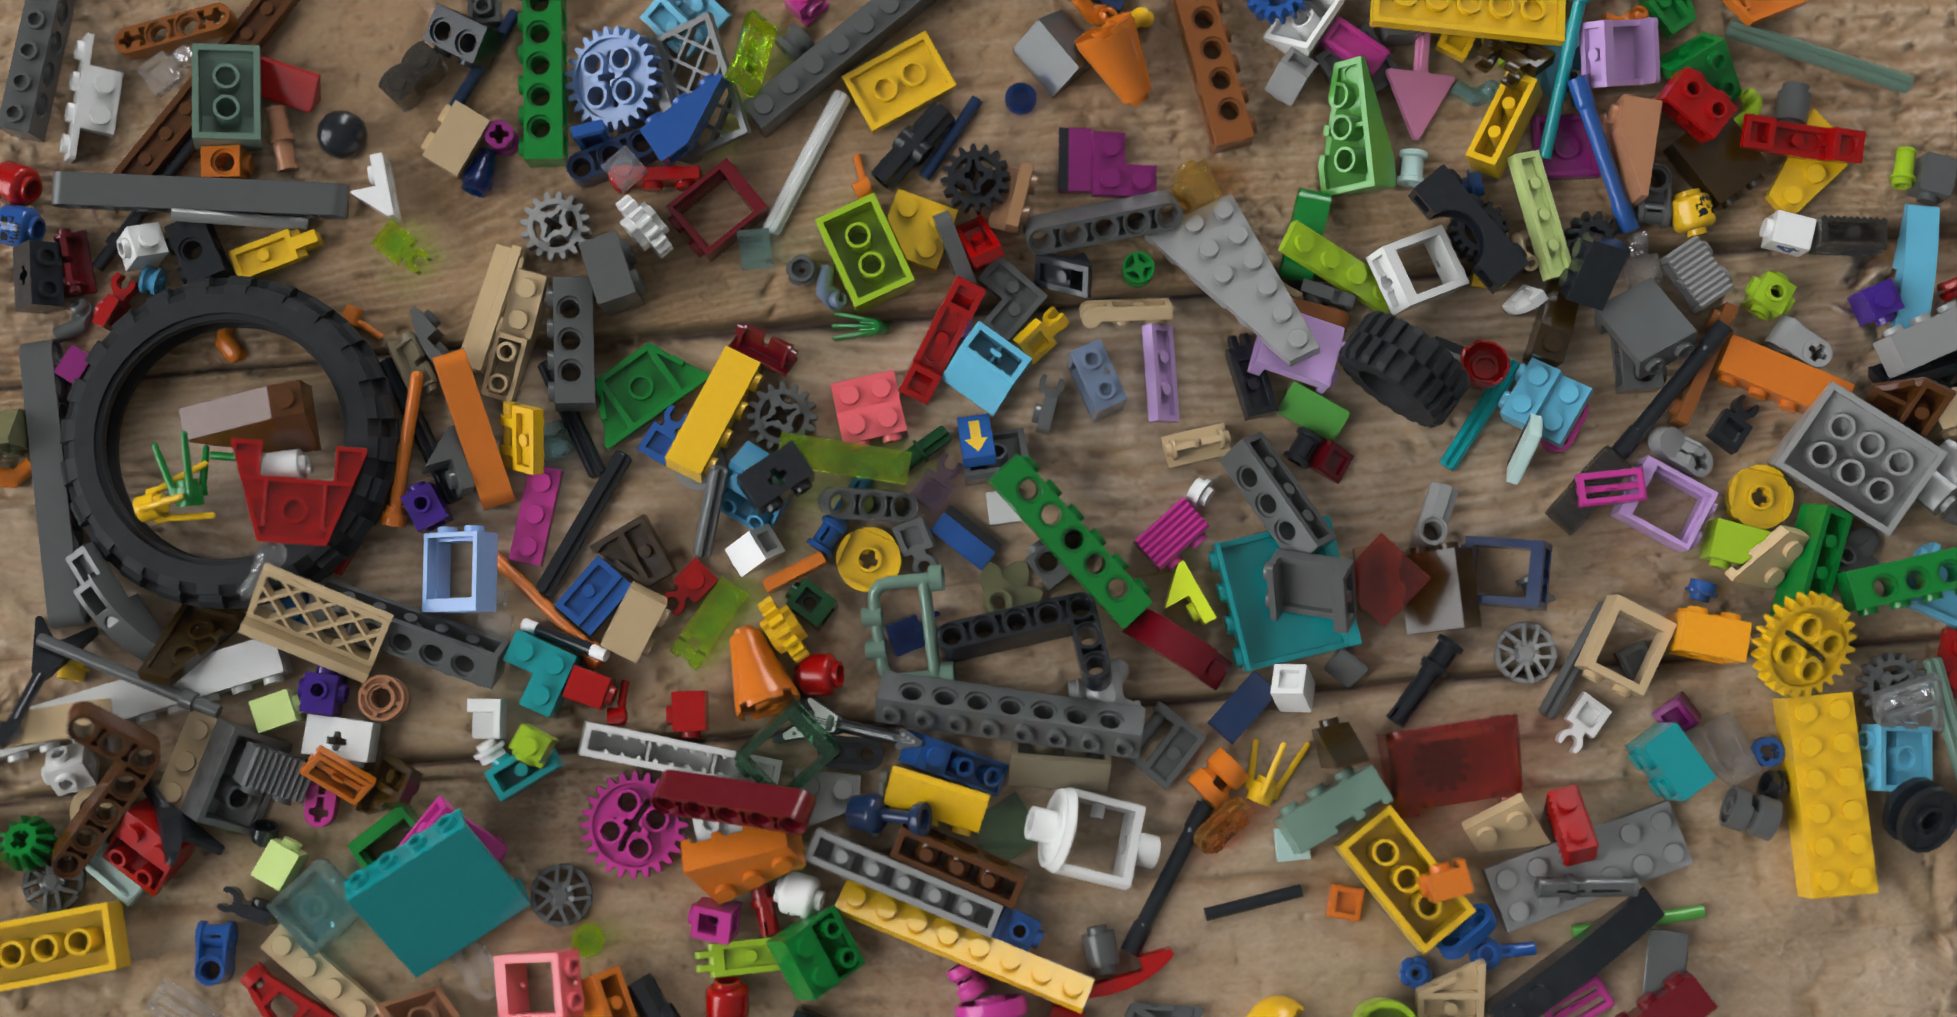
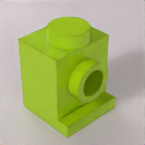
M522 723L508 748L513 750L512 754L515 755L514 757L529 766L534 765L543 769L559 739L531 724Z

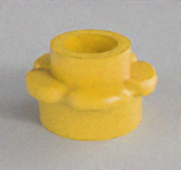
M71 659L57 672L56 678L84 682L85 675L90 670L84 668V664Z

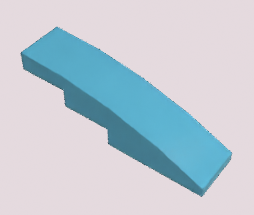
M1905 204L1892 268L1897 270L1894 285L1905 308L1894 313L1896 319L1891 321L1890 328L1902 324L1904 329L1912 326L1909 320L1926 312H1931L1937 268L1940 207Z

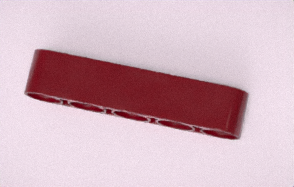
M678 770L663 771L650 800L653 808L668 815L799 835L806 832L816 805L815 797L802 789Z

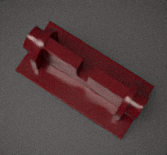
M70 228L57 230L58 235L54 236V242L60 243L64 298L68 299L97 293L87 230L72 232Z
M739 323L734 332L736 337L728 345V347L761 362L762 366L786 377L798 360V350L794 349L793 344L775 336L771 337L768 344L764 342L767 332L750 325V323L745 325Z

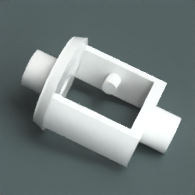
M1072 787L1056 790L1046 809L1032 806L1025 822V838L1038 842V860L1042 867L1054 874L1116 889L1127 890L1131 887L1135 865L1153 869L1158 861L1161 850V841L1158 836L1141 832L1146 810L1144 805ZM1078 802L1092 805L1090 817L1103 820L1105 809L1124 813L1112 875L1064 863L1076 829Z

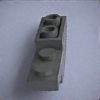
M92 541L82 545L65 558L81 584L72 592L87 613L107 635L132 655L144 661L162 635L161 629L139 594L128 598L95 543Z

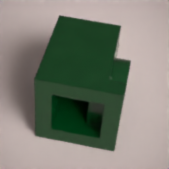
M806 577L801 584L796 581L785 596L788 599L785 604H787L789 609L818 632L838 607L837 600ZM808 599L816 601V606L812 610H807L804 607V603Z

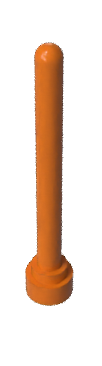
M413 371L410 375L390 504H386L385 510L381 513L379 523L386 526L406 528L408 514L405 513L406 508L403 507L400 497L405 495L424 375L420 371Z
M497 553V569L562 632L596 645H601L596 641L592 642L501 553ZM582 653V656L585 658L584 662L593 671H596L605 663Z

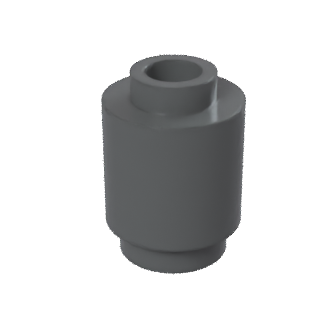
M1796 81L1783 83L1782 89L1777 94L1774 118H1777L1778 121L1807 125L1812 95L1809 92V85Z
M1106 924L1087 927V933L1081 936L1087 968H1091L1093 976L1117 972V963L1120 962L1114 930L1107 929Z

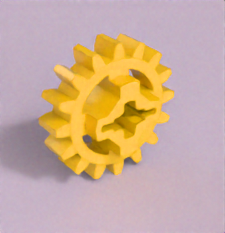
M771 596L759 602L757 606L765 618L759 622V625L775 649L780 654L788 651L796 663L808 657L810 653L802 641L808 635L787 604L779 608Z

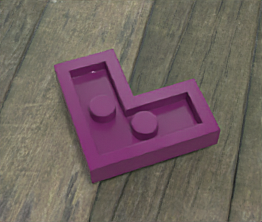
M1092 132L1091 197L1120 199L1157 191V166L1126 164L1124 132Z

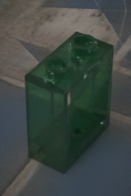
M794 698L736 751L734 756L735 766L744 777H752L757 783L777 785L750 755L789 720L821 753L785 786L800 789L839 753L840 744Z

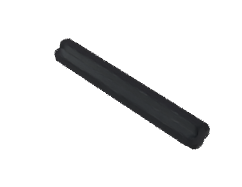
M545 360L538 365V370L548 389V382H555L554 370H548V360ZM579 411L559 412L588 476L592 479L600 477L605 472V466Z

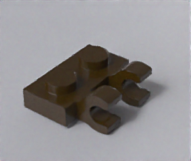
M1484 38L1482 47L1478 51L1482 59L1474 67L1483 73H1487L1494 67L1499 58L1508 62L1504 66V70L1508 71V74L1501 79L1500 83L1512 89L1521 81L1524 74L1534 78L1554 63L1556 53L1541 44Z

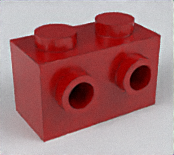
M1689 67L1674 73L1655 98V100L1663 101L1661 111L1700 144L1715 139L1738 109V107L1730 102L1731 99L1725 92L1712 87L1706 82L1705 76L1700 71Z

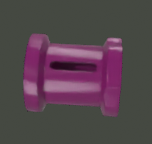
M492 121L485 129V140L498 155L510 156L518 150L519 136L505 121ZM506 133L508 137H504L503 143L499 144L497 140H500L502 134Z

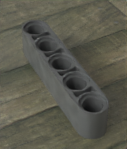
M1160 190L1035 215L1028 219L1026 226H1023V233L1029 250L1037 255H1045L1171 230L1182 222L1183 211L1172 192ZM1172 206L1169 212L1165 214L1160 213L1164 207ZM1135 212L1141 213L1137 219H1128ZM1102 219H1109L1106 225H1096ZM1068 226H1078L1077 229H1075L1072 232H1064ZM1037 232H1046L1042 238H1032Z

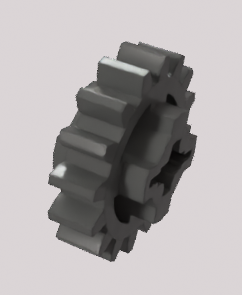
M784 381L780 382L779 389L776 390L771 383L767 384L769 391L767 394L758 390L756 393L760 399L759 402L750 401L749 403L750 407L755 410V413L747 414V419L755 422L754 425L749 427L750 432H760L756 441L761 444L767 440V449L769 451H772L775 445H779V448L792 440L797 447V442L800 440L808 444L809 440L806 437V433L816 432L815 427L810 424L813 421L819 420L817 414L810 413L811 410L817 407L815 402L806 403L809 393L804 391L799 395L797 384L794 383L789 390ZM781 397H790L799 403L790 405L783 402ZM770 402L771 407L768 414L761 418L764 407ZM782 410L786 414H791L787 417L788 422L783 425L779 420H776L779 418L778 412ZM804 416L803 425L796 433L794 430L796 423ZM777 430L782 432L785 438L773 437L766 431Z
M1893 652L1883 653L1882 658L1880 656L1870 657L1872 665H1861L1860 668L1865 675L1856 676L1855 680L1862 683V688L1854 690V693L1863 694L1864 699L1858 704L1860 707H1870L1867 713L1869 717L1879 715V722L1889 723L1891 720L1893 724H1902L1903 719H1916L1913 711H1925L1921 701L1931 699L1930 695L1924 693V688H1928L1931 685L1930 682H1923L1922 677L1927 673L1926 669L1916 670L1917 659H1910L1906 662L1907 657L1905 653H1898L1894 657ZM1888 666L1897 667V670H1893L1891 673L1888 671L1884 672L1882 669ZM1895 703L1903 706L1898 710L1888 709L1889 706H1893Z

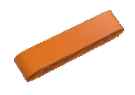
M464 348L433 357L432 361L483 511L515 501Z

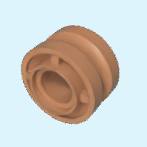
M376 675L367 679L360 687L358 693L360 710L366 717L374 721L389 722L399 719L406 713L411 701L410 691L406 683L398 677L389 675ZM384 689L388 690L391 695L390 703L386 707H382L378 702V695Z

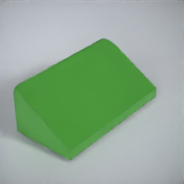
M1293 381L1277 412L1319 437L1335 441L1351 414L1347 409L1296 381Z

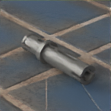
M1566 873L1563 877L1536 876L1534 878V894L1536 898L1565 897L1566 900H1575L1576 897H1638L1639 881L1636 875L1575 877L1573 873Z

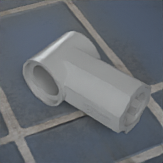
M1430 482L1418 522L1412 530L1413 542L1418 547L1430 546V549H1432L1447 538L1448 523L1458 494V490L1444 483ZM1425 525H1430L1436 530L1435 541L1429 540L1424 536L1423 528Z

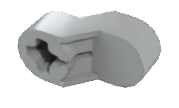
M1658 426L1650 432L1648 437L1649 449L1658 459L1676 467L1686 476L1704 477L1711 471L1713 457L1703 444L1685 436L1676 427Z

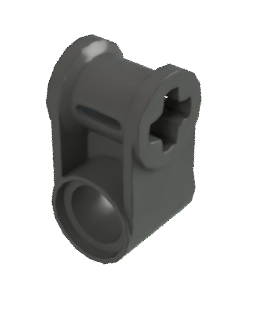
M1658 163L1653 164L1652 175L1657 177L1659 181L1658 188L1650 185L1648 197L1633 208L1639 226L1642 223L1656 224L1660 228H1667L1670 224L1672 214V173L1668 167Z

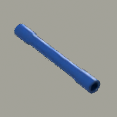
M1587 75L1576 77L1567 81L1575 106L1580 112L1600 169L1620 235L1634 231L1639 228L1631 202L1625 193L1601 124Z

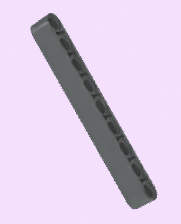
M66 171L52 172L51 205L59 208L171 213V208L310 219H348L349 186L340 183Z
M57 339L24 343L19 348L46 609L49 624L53 629L87 625L91 622V616L72 592L81 584L65 560L66 557L84 545L83 529L79 526L70 506L72 499L68 487H64L60 462L64 461L63 444H60L62 419H66L69 402L67 401L66 379L54 373L64 357L61 345Z

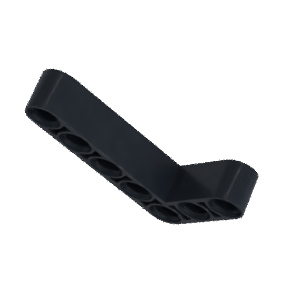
M1084 592L949 621L941 625L937 631V641L942 657L947 661L954 662L1071 636L1085 687L1094 692L1103 691L1112 681L1111 662L1093 597ZM1084 609L1088 611L1084 616L1074 614L1078 610ZM1046 617L1056 618L1052 623L1042 622ZM1015 624L1024 625L1021 630L1014 631L1010 629ZM981 632H992L987 638L978 637ZM952 638L960 640L955 645L946 644V642ZM1088 638L1096 640V642L1092 645H1084L1081 643L1083 640ZM1093 668H1101L1104 670V672L1099 675H1092L1089 673V671Z

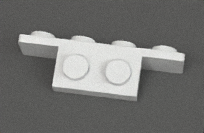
M87 33L82 41L77 40L74 50V59L79 60L77 72L72 71L69 90L74 91L73 103L68 102L66 105L64 121L69 122L68 134L62 135L59 149L60 153L65 154L64 162L69 164L76 158L80 130L112 137L115 132L123 72L90 65L94 34Z

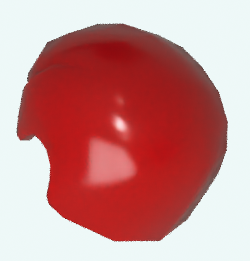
M1476 340L1468 347L1463 348L1460 362L1469 373L1470 385L1472 387L1490 389L1496 387L1508 376L1510 359L1506 350L1496 342Z

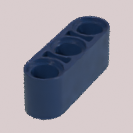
M641 128L574 153L567 160L566 168L576 185L582 188H590L608 181L609 173L614 168L644 167L656 161L658 157L651 147L645 152L636 151L638 143L646 140L639 130ZM614 152L621 154V158L617 163H606L609 154ZM583 164L591 165L590 172L587 175H576L579 166Z

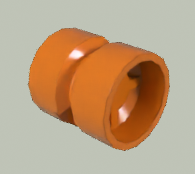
M1220 747L1206 760V768L1199 767L1187 779L1188 783L1216 810L1230 798L1229 791L1231 789L1238 790L1250 778L1245 770ZM1217 776L1220 779V781L1216 784H1213L1212 782L1215 780V777Z

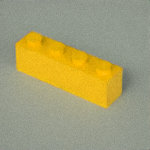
M725 346L665 456L666 467L702 484L706 475L708 476L711 465H718L719 459L716 456L721 447L725 449L728 447L734 434L731 428L736 419L740 421L743 419L749 403L746 402L751 391L756 393L763 381L764 375L761 374V362Z

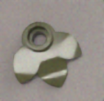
M1026 561L1011 563L1002 571L992 562H988L980 574V585L985 593L983 608L986 613L1034 603L1042 599L1043 591L1027 586L1029 570ZM996 597H1002L1006 604L1004 608L996 609L993 606V600Z

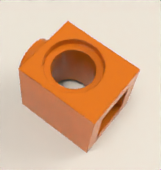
M241 145L201 146V177L250 179V174L254 173V159ZM234 159L233 167L228 171H224V164L228 160Z

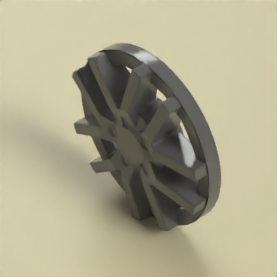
M64 856V857H61V859H63V860H64L65 857L68 858L69 860L75 859V857H73V856ZM48 857L46 858L48 866H45L46 870L43 873L38 868H36L35 872L25 871L23 884L21 885L25 900L35 909L46 913L67 910L80 899L86 886L85 869L79 876L73 879H61L54 875L52 864ZM34 873L38 878L30 881L31 875ZM69 880L79 881L77 891L67 888ZM39 885L40 890L31 894L30 888ZM64 892L74 894L70 900L64 903ZM52 895H55L56 907H51ZM42 896L43 906L36 902V899Z
M555 864L545 868L536 876L530 888L533 912L543 922L553 926H569L580 921L589 911L593 901V888L588 876L581 869L570 864ZM561 869L569 870L566 882L560 881ZM555 870L554 882L545 877L547 873ZM574 873L578 874L584 882L572 885ZM540 881L550 886L548 892L537 888ZM586 886L587 895L576 896L575 889ZM536 894L546 897V899L539 906L537 904ZM586 900V904L581 912L574 901ZM550 903L553 909L546 916L541 909ZM568 906L571 907L576 917L570 920L565 910ZM559 910L563 921H556L551 918Z

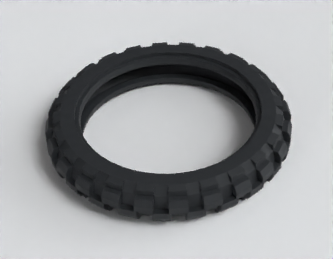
M230 276L229 278L218 279L208 277L189 281L185 286L173 290L168 288L147 298L146 304L135 311L129 310L112 325L113 330L102 342L99 340L96 342L84 360L89 365L79 379L74 378L67 397V401H70L66 419H62L60 444H63L64 461H61L60 465L64 487H68L72 499L70 506L79 526L84 527L91 538V542L95 543L103 558L113 564L120 571L121 575L139 587L181 604L228 610L249 608L265 563L318 584L323 578L333 574L332 571L343 561L349 560L364 543L363 539L373 525L376 526L386 506L385 500L390 486L393 485L397 463V444L400 442L399 419L396 417L393 391L388 377L385 376L379 364L380 360L354 326L337 311L314 296L277 281H267L247 276ZM228 328H253L270 331L293 340L312 355L329 377L337 393L344 421V447L368 448L367 457L328 546L281 543L269 550L240 558H202L174 547L157 535L145 522L143 523L137 518L133 504L126 491L120 468V430L130 398L142 378L158 360L178 345L196 336ZM268 576L267 581L274 591L285 589L281 581ZM290 596L279 598V600L290 598ZM270 601L259 603L258 605L268 604Z

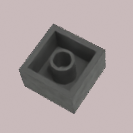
M615 230L578 243L597 303L608 317L645 305L642 295L648 294L642 276L639 275L637 269L633 268V265L638 264L634 249L632 245H629L627 238L621 239Z

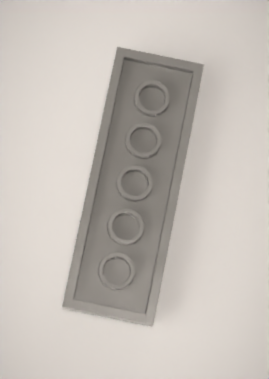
M1669 800L1658 802L1594 826L1593 829L1600 846L1597 859L1572 866L1563 865L1559 847L1556 846L1557 841H1554L1548 845L1540 846L1481 868L1505 932L1517 930L1602 898L1576 897L1575 900H1566L1565 897L1536 898L1534 894V878L1536 876L1563 877L1566 873H1573L1575 877L1636 875L1640 884L1693 864Z

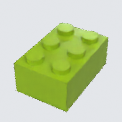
M871 193L815 219L817 229L857 314L916 288L915 279L875 193Z

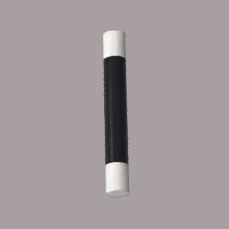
M528 618L523 619L520 629L540 638L604 662L610 656V650Z

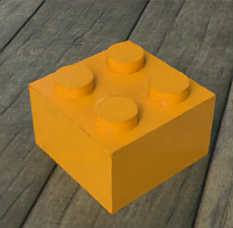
M1697 606L1678 608L1677 612L1665 614L1666 619L1677 624L1664 652L1665 654L1723 665L1746 663L1752 623L1741 621V615L1721 612L1720 615H1708L1709 609Z

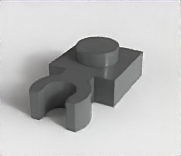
M1305 278L1298 288V291L1303 293V300L1324 306L1331 305L1350 312V309L1353 308L1356 298L1355 295L1336 291L1333 287Z
M924 514L908 522H902L891 527L903 557L913 555L912 568L914 573H924L921 567L922 561H927L930 565H939L938 558L928 550V548L933 547L936 543Z

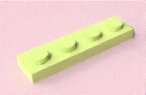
M1539 150L1513 154L1507 157V162L1534 254L1539 260L1538 267L1542 281L1560 278L1561 273L1565 268H1569L1572 260Z

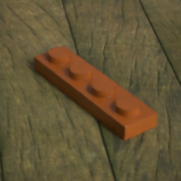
M1726 302L1717 308H1712L1705 320V326L1708 327L1707 331L1717 319L1731 327L1739 307ZM1700 337L1697 340L1696 347L1698 346V343L1702 339V337ZM1722 346L1714 355L1710 356L1668 407L1667 413L1670 416L1666 424L1677 429L1689 424Z

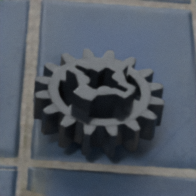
M975 143L971 144L969 152L959 147L960 156L956 158L950 154L948 158L952 165L942 167L944 174L948 176L940 179L942 186L948 187L943 191L946 199L952 198L951 204L954 208L962 204V210L965 214H968L970 209L974 208L977 215H981L982 207L985 206L992 212V203L994 201L1000 204L1004 202L1000 195L1001 192H1010L1009 186L1004 183L1011 180L1010 172L1005 171L1008 168L1007 161H999L1001 155L998 150L990 155V149L986 144L982 147L981 151L977 150ZM981 161L989 163L995 170L986 168L981 164ZM977 169L980 178H978V183H976L977 189L975 190L971 181H974L975 170ZM990 188H993L990 193L984 196L990 190ZM957 189H960V191H967L971 195V198L963 196L958 192Z

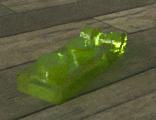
M755 9L745 14L732 64L725 74V78L731 83L741 85L742 91L749 97L755 96L761 89L777 27Z
M722 576L675 641L670 652L677 657L681 655L689 661V666L698 670L750 595ZM692 637L702 642L698 650L688 645Z

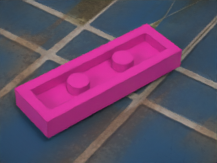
M544 467V474H527L509 560L543 567L564 471Z

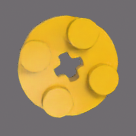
M1754 465L1737 471L1729 480L1725 489L1726 514L1730 519L1735 520L1736 523L1763 530L1777 526L1792 511L1794 504L1792 487L1788 486L1787 481L1783 478L1784 475L1778 469L1768 465ZM1757 489L1762 490V496L1766 497V503H1760L1759 506L1755 505L1754 500H1752V494L1756 493Z
M865 527L849 533L839 544L836 553L838 572L844 582L851 588L864 593H868L871 585L878 579L898 575L901 569L900 548L889 533L876 527ZM870 551L875 552L874 558L878 560L877 565H871L869 569L863 568L864 562L860 560V556L862 554L868 555Z

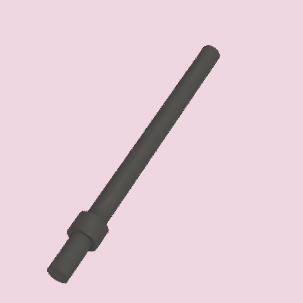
M40 633L36 639V645L175 701L178 707L190 712L197 710L214 718H218L222 713L223 706L201 698L200 693L185 688L182 690L174 686L169 687L140 680L138 672L44 633Z

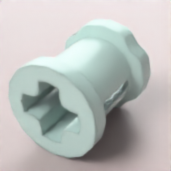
M1413 148L1402 149L1399 151V157L1402 159L1400 176L1396 178L1397 185L1415 188L1424 180L1422 177L1424 161L1428 159V152Z

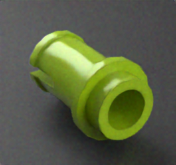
M1902 146L1895 149L1893 174L1889 176L1892 188L1908 190L1916 182L1914 167L1917 150L1915 148Z

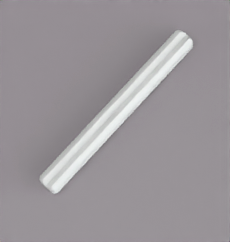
M833 91L763 224V228L768 232L779 235L850 102V97L843 91Z

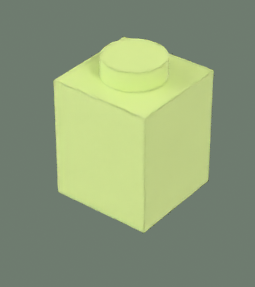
M284 689L249 701L258 733H271L306 721L304 712L299 711L301 698L298 697L297 689Z
M284 836L283 839H271L253 869L251 876L278 891L290 889L309 853L301 850L303 845L291 837Z

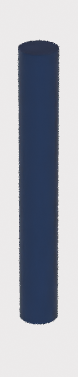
M972 96L919 173L924 180L928 182L931 180L983 102L977 97Z

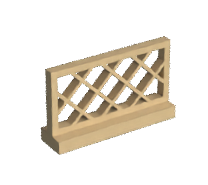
M265 563L238 633L364 683L375 665L394 615ZM268 576L281 581L285 589L274 591L267 581ZM306 591L313 594L317 602L306 604L299 593ZM290 596L297 607L285 609L279 598ZM270 601L276 612L258 606V604ZM340 605L345 607L349 615L337 617L331 606ZM322 609L329 620L317 622L311 611ZM302 614L308 625L291 619V616ZM371 618L383 624L380 628L369 630L363 619ZM354 622L360 633L349 635L342 624ZM334 627L340 638L323 632V629ZM365 640L372 651L359 647L354 642Z

